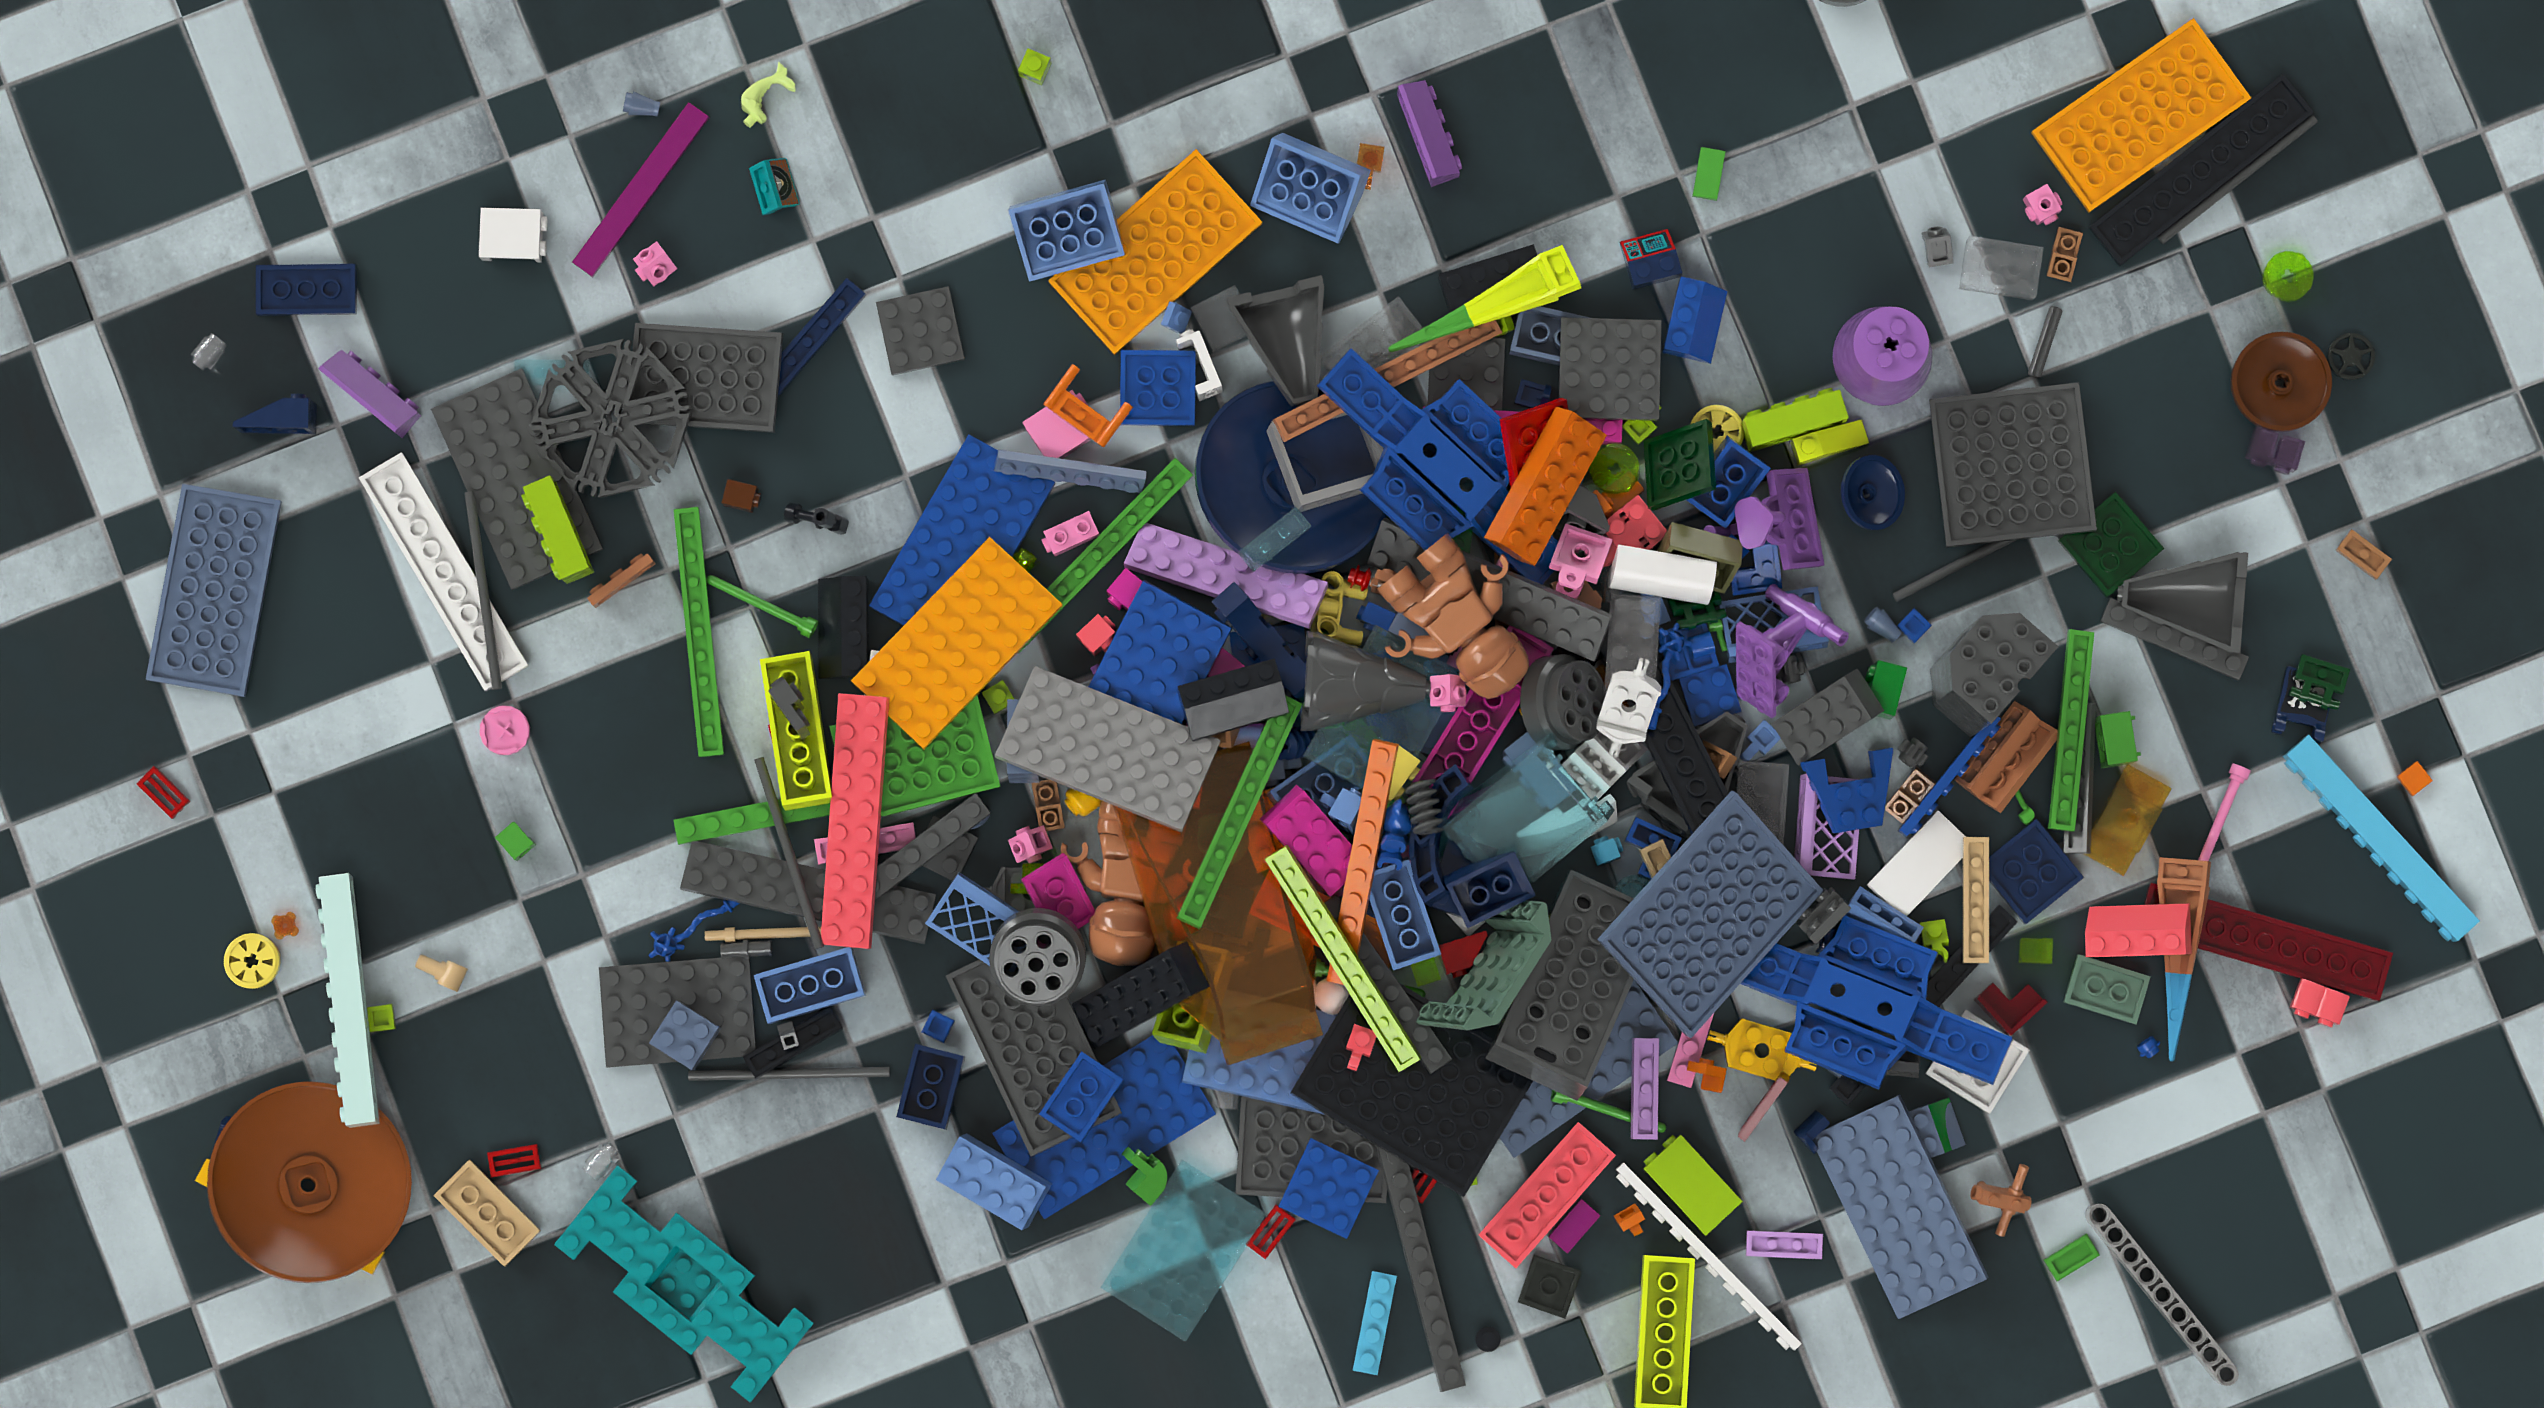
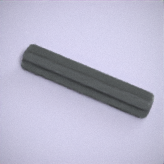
M2051 306L2048 310L2028 370V375L2034 378H2040L2063 312L2062 309Z

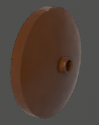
M2272 332L2250 342L2238 355L2231 373V391L2238 409L2256 426L2275 432L2293 431L2312 422L2324 410L2332 389L2331 369L2323 352L2309 339L2291 332ZM2278 379L2283 382L2282 388L2275 384Z

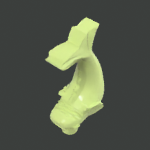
M778 62L777 72L774 75L753 83L741 96L742 110L749 115L743 122L749 128L756 122L760 124L766 122L767 117L761 109L762 97H764V94L770 89L772 84H780L789 91H796L795 83L787 77V68H784L780 62Z

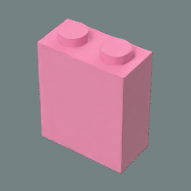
M1073 390L1069 391L1072 395H1074L1079 400L1088 405L1080 393L1076 395ZM1047 407L1022 422L1042 455L1046 457L1063 459L1091 441L1090 438Z

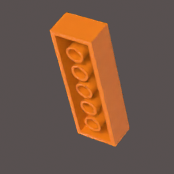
M1555 407L1484 538L1516 560L1535 566L1607 435L1575 412Z

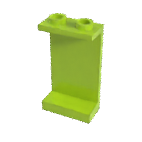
M1671 1135L1662 1144L1664 1149L1658 1155L1653 1152L1643 1161L1646 1164L1643 1170L1651 1176L1698 1227L1697 1229L1706 1236L1743 1201L1682 1135L1677 1137Z

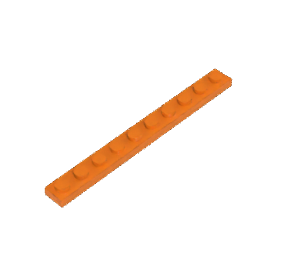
M1373 739L1337 923L1357 956L1359 955L1399 744L1379 739ZM1330 964L1327 981L1344 985Z

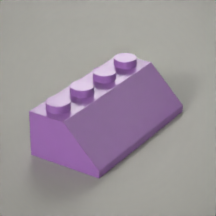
M1426 80L1399 85L1397 96L1431 187L1458 178L1462 165L1458 155L1453 156L1450 148L1454 146L1453 140L1449 132H1444L1442 124L1445 123V119L1441 109L1436 110L1433 101L1437 100L1432 85L1428 87Z
M341 349L318 368L401 438L405 436L421 417L416 411L419 407L409 398L403 401L397 396L400 391L389 382L386 385L380 382L378 379L381 375L370 366L367 369L363 368L359 364L362 359L351 350L347 354Z

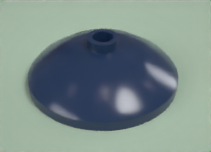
M1868 455L1856 459L1846 469L1841 483V498L1846 513L1855 524L1867 530H1880L1892 525L1900 516L1905 501V488L1899 471L1889 460L1877 455Z

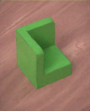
M515 822L509 824L495 837L516 861L520 860L536 846L535 842Z

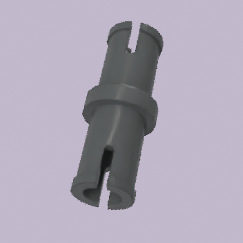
M747 939L739 943H721V958L743 957L744 960H747L750 957L772 956V941L749 942Z

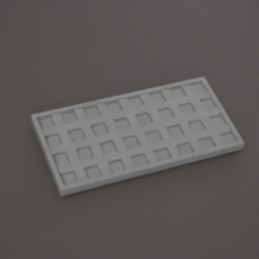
M1034 666L995 754V758L1182 832L1221 740L1210 736L1192 741L1189 729L1185 725Z

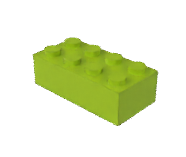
M1827 388L1819 391V394L1813 398H1809V395L1795 398V401L1789 405L1781 402L1770 406L1769 411L1763 413L1761 409L1746 413L1747 416H1745L1741 424L1748 451H1757L1812 432L1845 424L1849 417L1841 391H1833V388Z
M550 475L523 486L525 493L521 497L526 508L529 511H533L534 517L531 518L536 532L538 531L544 537V540L540 542L545 554H548L549 557L552 556L554 562L550 566L555 577L568 584L594 573L554 478Z
M1188 942L1210 987L1159 1014L1156 1018L1152 1035L1160 1043L1206 1054L1236 959L1227 950Z

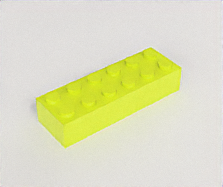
M810 651L760 659L782 806L786 811L828 804L832 798V782L812 655ZM781 677L789 685L793 682L804 698L801 701L804 709L801 711L810 723V726L807 727L810 735L803 740L774 702L768 691L772 688L771 684Z
M1643 1255L1634 1398L1635 1408H1687L1695 1258Z

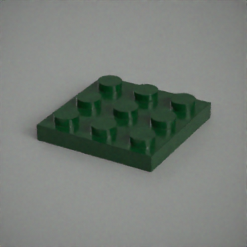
M1704 419L1643 441L1647 505L1649 509L1655 511L1716 490L1711 421Z
M2116 492L2094 510L2096 531L2066 534L2058 540L2061 546L2106 598L2118 589V586L2124 584L2125 580L2131 578L2164 550V547Z

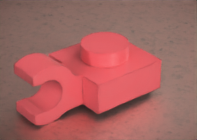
M1354 1024L1346 1046L1347 1050L1352 1051L1347 1066L1348 1069L1357 1071L1362 1055L1370 1057L1376 1040L1373 1030Z

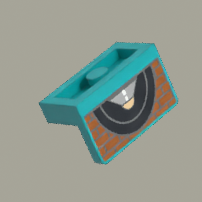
M786 158L763 160L749 168L763 215L772 214L781 208L795 207L800 204Z

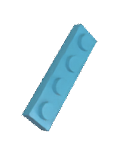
M1372 1271L1353 1371L1378 1375L1397 1278L1395 1275Z

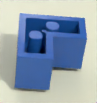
M1635 817L1624 842L1642 849L1663 839L1672 857L1682 838ZM1642 861L1636 875L1650 881L1652 878L1644 861Z

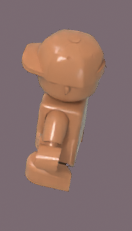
M1447 533L1417 557L1422 566L1431 572L1430 575L1421 582H1418L1416 575L1407 565L1377 589L1396 612H1403L1406 618L1424 628L1429 634L1415 636V639H1412L1408 632L1400 629L1399 636L1405 639V648L1398 651L1389 645L1385 647V650L1390 656L1396 658L1403 657L1409 651H1413L1414 655L1434 659L1445 653H1451L1461 646L1462 650L1456 657V666L1460 671V678L1477 695L1487 699L1496 698L1514 688L1529 669L1528 655L1513 632H1508V630L1501 626H1493L1487 630L1484 628L1490 623L1493 615L1500 609L1503 603V584L1499 582L1508 572L1509 561L1506 556L1501 554L1499 560L1503 568L1498 574L1491 573L1487 565L1481 564V571L1487 578V581L1483 582L1482 590L1479 594L1474 586L1462 550Z
M1101 800L1097 831L1103 855L1102 868L1092 858H1087L1088 846L1086 842L1081 845L1082 853L1078 857L1069 856L1067 853L1068 845L1064 843L1061 845V854L1067 855L1072 866H1078L1076 870L1086 887L1093 891L1101 892L1102 897L1105 899L1113 900L1101 903L1090 918L1089 946L1092 954L1099 960L1112 965L1138 966L1145 963L1151 956L1156 937L1159 933V929L1156 926V916L1149 908L1143 905L1156 906L1158 902H1172L1188 889L1187 885H1191L1194 877H1191L1188 873L1191 867V862L1188 859L1183 865L1182 874L1176 873L1164 879L1168 868L1179 851L1178 847L1180 849L1183 844L1187 822L1182 832L1152 820H1148V831L1134 829V824L1136 823L1137 814Z

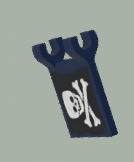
M2287 666L2271 732L2281 735L2285 731L2287 720L2314 727L2311 737L2317 744H2321L2325 737L2329 708L2327 710L2319 708L2320 705L2309 701L2303 703L2298 701V698L2290 696L2291 687L2294 686L2301 689L2303 682L2294 680L2297 668ZM2312 685L2310 692L2323 696L2325 689Z

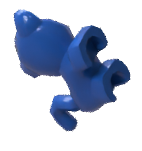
M1402 799L1396 800L1386 809L1383 825L1385 833L1382 836L1378 851L1377 866L1379 868H1382L1384 862L1396 864V870L1402 868L1403 858L1401 854L1406 850L1404 836L1408 835L1412 830L1409 809L1402 803Z

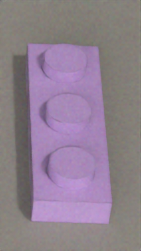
M1746 1231V1256L1822 1259L1823 1234Z

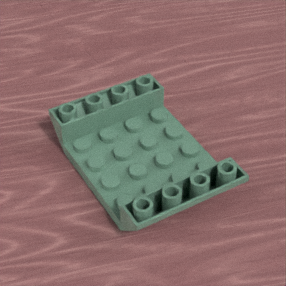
M1526 900L1484 920L1496 931L1488 937L1486 947L1474 959L1472 969L1462 978L1461 986L1456 994L1452 995L1447 1003L1429 1001L1421 1008L1420 1016L1416 1023L1425 1026L1459 1030H1472L1499 1024L1552 940L1547 904L1540 901Z

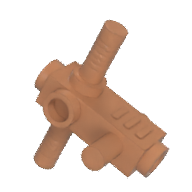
M2019 1165L2012 1186L2001 1188L1987 1185L1984 1181H1980L1971 1189L1970 1197L1972 1200H1976L1982 1205L2001 1208V1211H2003L1995 1232L1999 1236H2005L2012 1215H2015L2016 1212L2025 1213L2031 1207V1197L2026 1196L2022 1190L2029 1170L2027 1165Z

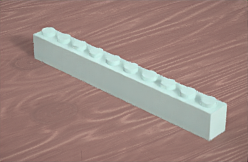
M349 873L319 877V884H316V895L318 899H321L322 908L318 909L320 924L324 923L325 933L321 934L322 947L327 950V958H324L325 973H329L330 983H326L328 998H332L333 1006L329 1008V1017L331 1023L334 1022L335 1032L332 1033V1044L334 1048L337 1047L338 1057L334 1058L336 1072H340L341 1082H337L338 1096L343 1099V1107H340L341 1122H345V1125L349 1128L380 1124L353 876Z

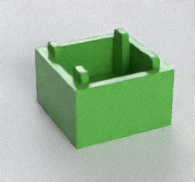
M2130 711L2096 717L2095 733L2101 768L2129 765L2138 761L2137 756H2141V752L2136 751L2132 720H2135V716H2131Z

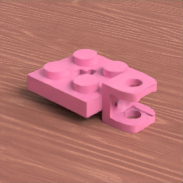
M1565 523L1549 566L1550 569L1560 572L1555 590L1577 599L1581 593L1584 581L1597 584L1613 539ZM1583 550L1586 557L1580 558L1575 553ZM1564 587L1573 589V591L1566 592L1564 590Z

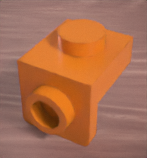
M1700 1058L1699 1062L1688 1061L1687 1071L1703 1074L1701 1089L1718 1093L1723 1091L1727 1068L1714 1066V1060Z

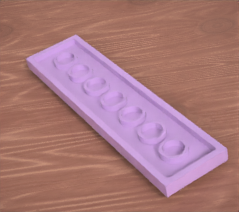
M1146 523L1138 531L1124 561V568L1214 598L1235 582L1261 613L1309 629L1328 588V582L1302 573L1293 574L1270 570L1248 561L1234 551Z

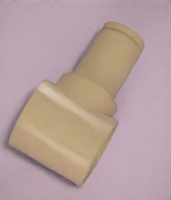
M422 954L415 965L416 968L435 976L434 978L438 980V984L458 992L468 970L449 960L447 962H439Z

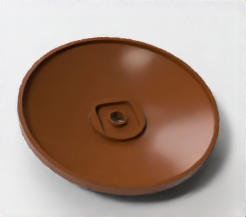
M296 1082L275 1087L261 1093L247 1102L231 1117L221 1131L210 1157L207 1193L210 1209L220 1233L228 1245L245 1262L257 1270L281 1280L296 1283H322L337 1280L361 1270L375 1260L389 1246L398 1233L409 1207L412 1186L411 1167L405 1145L398 1131L379 1108L380 1124L347 1127L345 1122H341L340 1107H343V1099L338 1096L337 1085L323 1082ZM304 1179L312 1180L315 1184L314 1190L311 1192L302 1190L301 1181Z

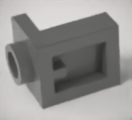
M1937 226L1922 232L1929 268L1954 263L1951 236L1946 228Z

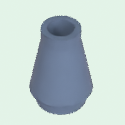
M634 91L633 93L626 92L623 112H627L628 115L658 116L660 102Z
M1874 608L1864 620L1868 625V629L1885 637L1892 643L1902 633L1884 609Z

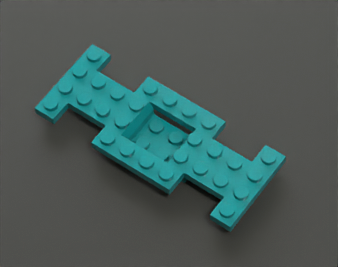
M617 1165L554 1245L572 1260L578 1257L590 1241L628 1271L613 1293L690 1355L696 1351L708 1336L746 1366L731 1388L751 1403L814 1322L794 1307L778 1327L741 1297L740 1294L755 1277L746 1267L680 1214L675 1213L660 1232L622 1201L638 1181Z

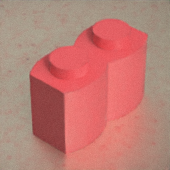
M2302 978L2298 983L2290 1008L2295 1009L2294 1014L2306 1019L2309 1018V1015L2319 1019V1024L2332 1028L2333 1024L2340 1025L2350 996Z

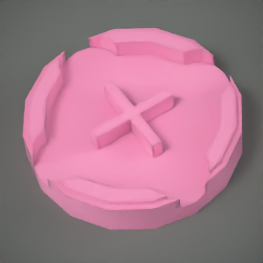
M498 706L491 709L482 719L480 736L483 744L490 751L498 755H512L526 746L530 737V725L527 717L520 710L512 706Z

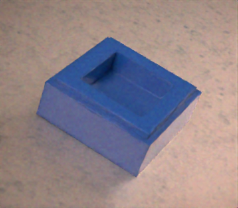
M1915 608L1897 625L1898 629L1913 643L1932 626Z
M932 1010L921 1033L945 1043L955 1020Z

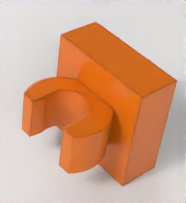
M1636 1204L1614 1215L1616 1222L1623 1232L1630 1229L1634 1237L1643 1232L1639 1223L1645 1220Z

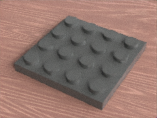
M1561 317L1559 398L1567 399L1568 410L1575 412L1583 419L1659 421L1661 320Z

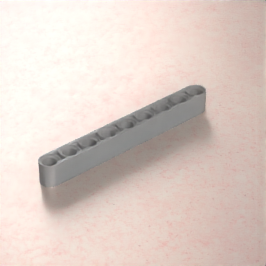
M2104 1204L2090 1205L2085 1213L2087 1222L2214 1381L2225 1386L2234 1384L2239 1376L2236 1366L2112 1211ZM2096 1208H2101L2104 1212V1218L2100 1222H2096L2092 1218V1212ZM2114 1227L2120 1232V1238L2116 1242H2112L2108 1238L2109 1230ZM2129 1247L2133 1248L2136 1252V1257L2131 1262L2124 1258V1252ZM2145 1267L2149 1268L2152 1272L2151 1279L2147 1282L2140 1278V1271ZM2164 1287L2167 1290L2168 1296L2164 1301L2160 1302L2156 1298V1291ZM2176 1307H2180L2183 1310L2184 1315L2180 1321H2175L2172 1318V1311ZM2192 1327H2196L2199 1330V1338L2195 1341H2191L2187 1334ZM2208 1347H2212L2215 1351V1357L2211 1361H2207L2203 1354L2204 1350ZM2224 1367H2228L2231 1371V1377L2227 1381H2223L2219 1375L2220 1370Z

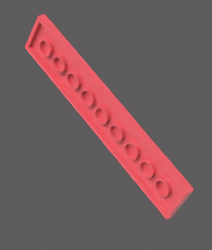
M838 693L831 788L832 798L830 802L821 938L824 945L870 949L872 945L889 697Z

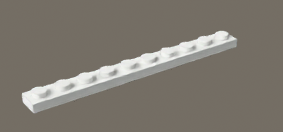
M1621 1163L1615 1169L1619 1173L1616 1178L1626 1188L1631 1185L1637 1191L1634 1196L1643 1205L1648 1203L1654 1209L1652 1215L1660 1223L1666 1221L1672 1227L1669 1232L1679 1242L1684 1239L1690 1245L1687 1250L1697 1260L1701 1257L1707 1263L1705 1268L1713 1277L1716 1278L1719 1275L1725 1281L1722 1286L1732 1296L1737 1293L1743 1299L1740 1304L1750 1314L1753 1311L1756 1312L1761 1318L1758 1322L1765 1330L1769 1332L1772 1329L1779 1336L1776 1341L1785 1350L1790 1347L1795 1351L1802 1344L1625 1163Z

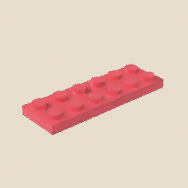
M1577 1122L1478 1235L1514 1268H1517L1616 1155L1583 1125Z

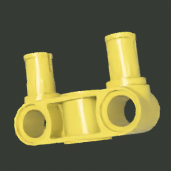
M1329 571L1323 575L1321 580L1331 584L1334 589L1327 588L1313 620L1311 631L1322 633L1320 628L1328 631L1329 635L1327 636L1346 644L1360 646L1363 639V631L1342 628V625L1339 624L1343 607L1342 599L1343 597H1349L1365 601L1368 588L1361 592L1358 585L1350 588L1351 583L1347 582L1339 573Z

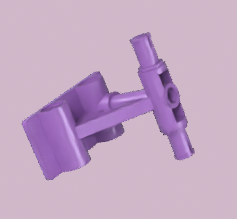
M1775 584L1767 588L1765 597L1779 605L1781 612L1789 616V618L1774 629L1769 628L1764 633L1751 625H1745L1741 621L1736 624L1737 695L1740 699L1747 701L1757 708L1759 712L1766 714L1770 718L1776 716V707L1786 699L1789 693V687L1778 680L1776 676L1805 631L1808 629L1819 637H1827L1839 647L1843 646L1849 638L1848 632L1834 625L1832 618L1820 611L1813 603L1806 602L1794 593L1788 594Z

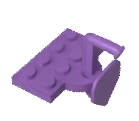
M1807 468L1769 471L1766 477L1770 497L1763 499L1762 502L1757 497L1741 499L1735 506V524L1728 525L1726 529L1723 526L1714 527L1712 525H1707L1704 528L1705 531L1729 537L1731 534L1734 536L1739 535L1740 543L1746 549L1763 546L1766 541L1772 545H1778L1783 570L1825 566Z

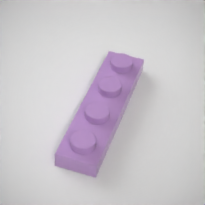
M1632 1038L1631 1139L1658 1140L1659 1038Z

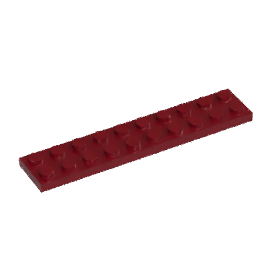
M2149 883L2144 905L2160 904L2158 885ZM2210 899L2207 901L2198 949L2299 979L2303 978L2323 986L2375 1001H2380L2393 956L2392 952Z

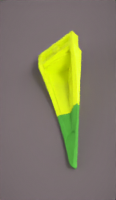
M1563 245L1538 254L1515 272L1466 304L1391 345L1388 348L1389 352H1395L1559 300L1558 297L1581 289L1580 281Z

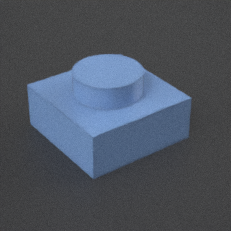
M1169 301L1161 325L1181 334L1185 332L1192 311Z

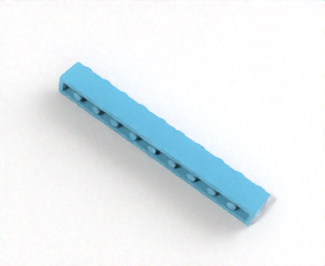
M2310 735L2303 737L2283 756L2286 760L2284 763L2292 773L2295 774L2297 772L2303 778L2301 782L2307 790L2317 793L2320 797L2318 800L2327 811L2331 809L2338 816L2335 819L2345 830L2347 828L2350 829L2354 834L2352 837L2361 848L2366 847L2372 853L2370 858L2379 867L2381 865L2384 866L2389 872L2387 874L2388 878L2395 885L2400 884L2406 890L2404 892L2406 898L2413 904L2417 902L2423 909L2421 911L2422 915L2429 922L2432 923L2434 921L2440 927L2438 932L2445 940L2459 941L2480 922Z

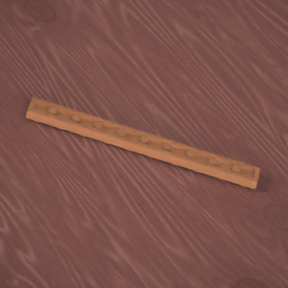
M1496 320L1433 339L1374 370L1394 388L1501 334L1502 331ZM1323 394L1273 419V422L1283 442H1286L1344 413V411L1326 394Z

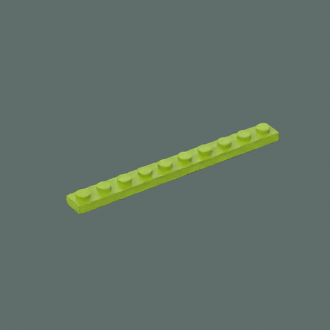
M1286 845L1267 856L1265 861L1397 1070L1400 1072L1422 1058L1289 846Z

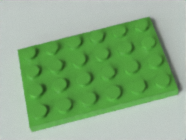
M978 695L925 750L888 717L881 817L1001 787ZM832 725L830 730L835 746L836 725Z

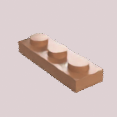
M647 553L645 556L639 554L630 561V567L624 571L621 568L610 576L611 581L604 586L602 583L595 586L590 591L591 595L587 599L595 608L600 606L654 566L656 563Z

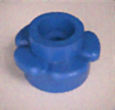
M2153 1036L2142 1041L2137 1046L2140 1057L2146 1056L2151 1058L2160 1051L2158 1046L2161 1042L2156 1041Z

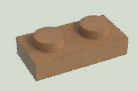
M2352 529L2336 548L2338 553L2375 580L2379 578L2392 560Z
M1703 740L1702 742L1720 778L1725 779L1737 757Z

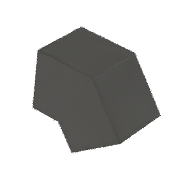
M792 1021L777 1025L784 1050L799 1045Z

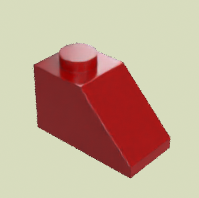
M1486 931L1438 945L1447 976L1452 974L1453 978L1468 974L1467 969L1472 967L1474 959L1488 936Z

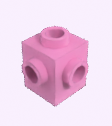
M2048 184L2023 198L2027 207L2025 212L2031 222L2035 221L2037 225L2044 222L2046 226L2058 219L2057 214L2062 210L2060 207L2062 201L2056 192L2052 193Z
M657 241L648 248L643 249L633 258L638 265V268L635 269L643 282L648 279L653 287L663 282L670 274L677 270Z
M1459 675L1430 676V706L1439 707L1441 712H1455L1456 707L1466 706L1465 682Z
M1044 825L1034 829H1030L1029 826L1015 831L1017 836L1008 840L1017 863L1026 860L1028 864L1034 863L1042 859L1041 854L1053 849Z

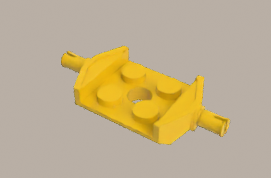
M1743 1018L1736 1023L1728 1034L1725 1033L1724 1035L1712 1030L1709 1031V1034L1716 1036V1038L1708 1036L1707 1040L1724 1046L1727 1067L1771 1080H1776L1781 1072H1785L1790 1076L1796 1068L1800 1067L1813 1071L1816 1070L1815 1066L1809 1065L1816 1064L1785 1052L1792 1034L1790 1032ZM1760 1043L1767 1045L1769 1053L1765 1058H1759L1755 1054V1047Z

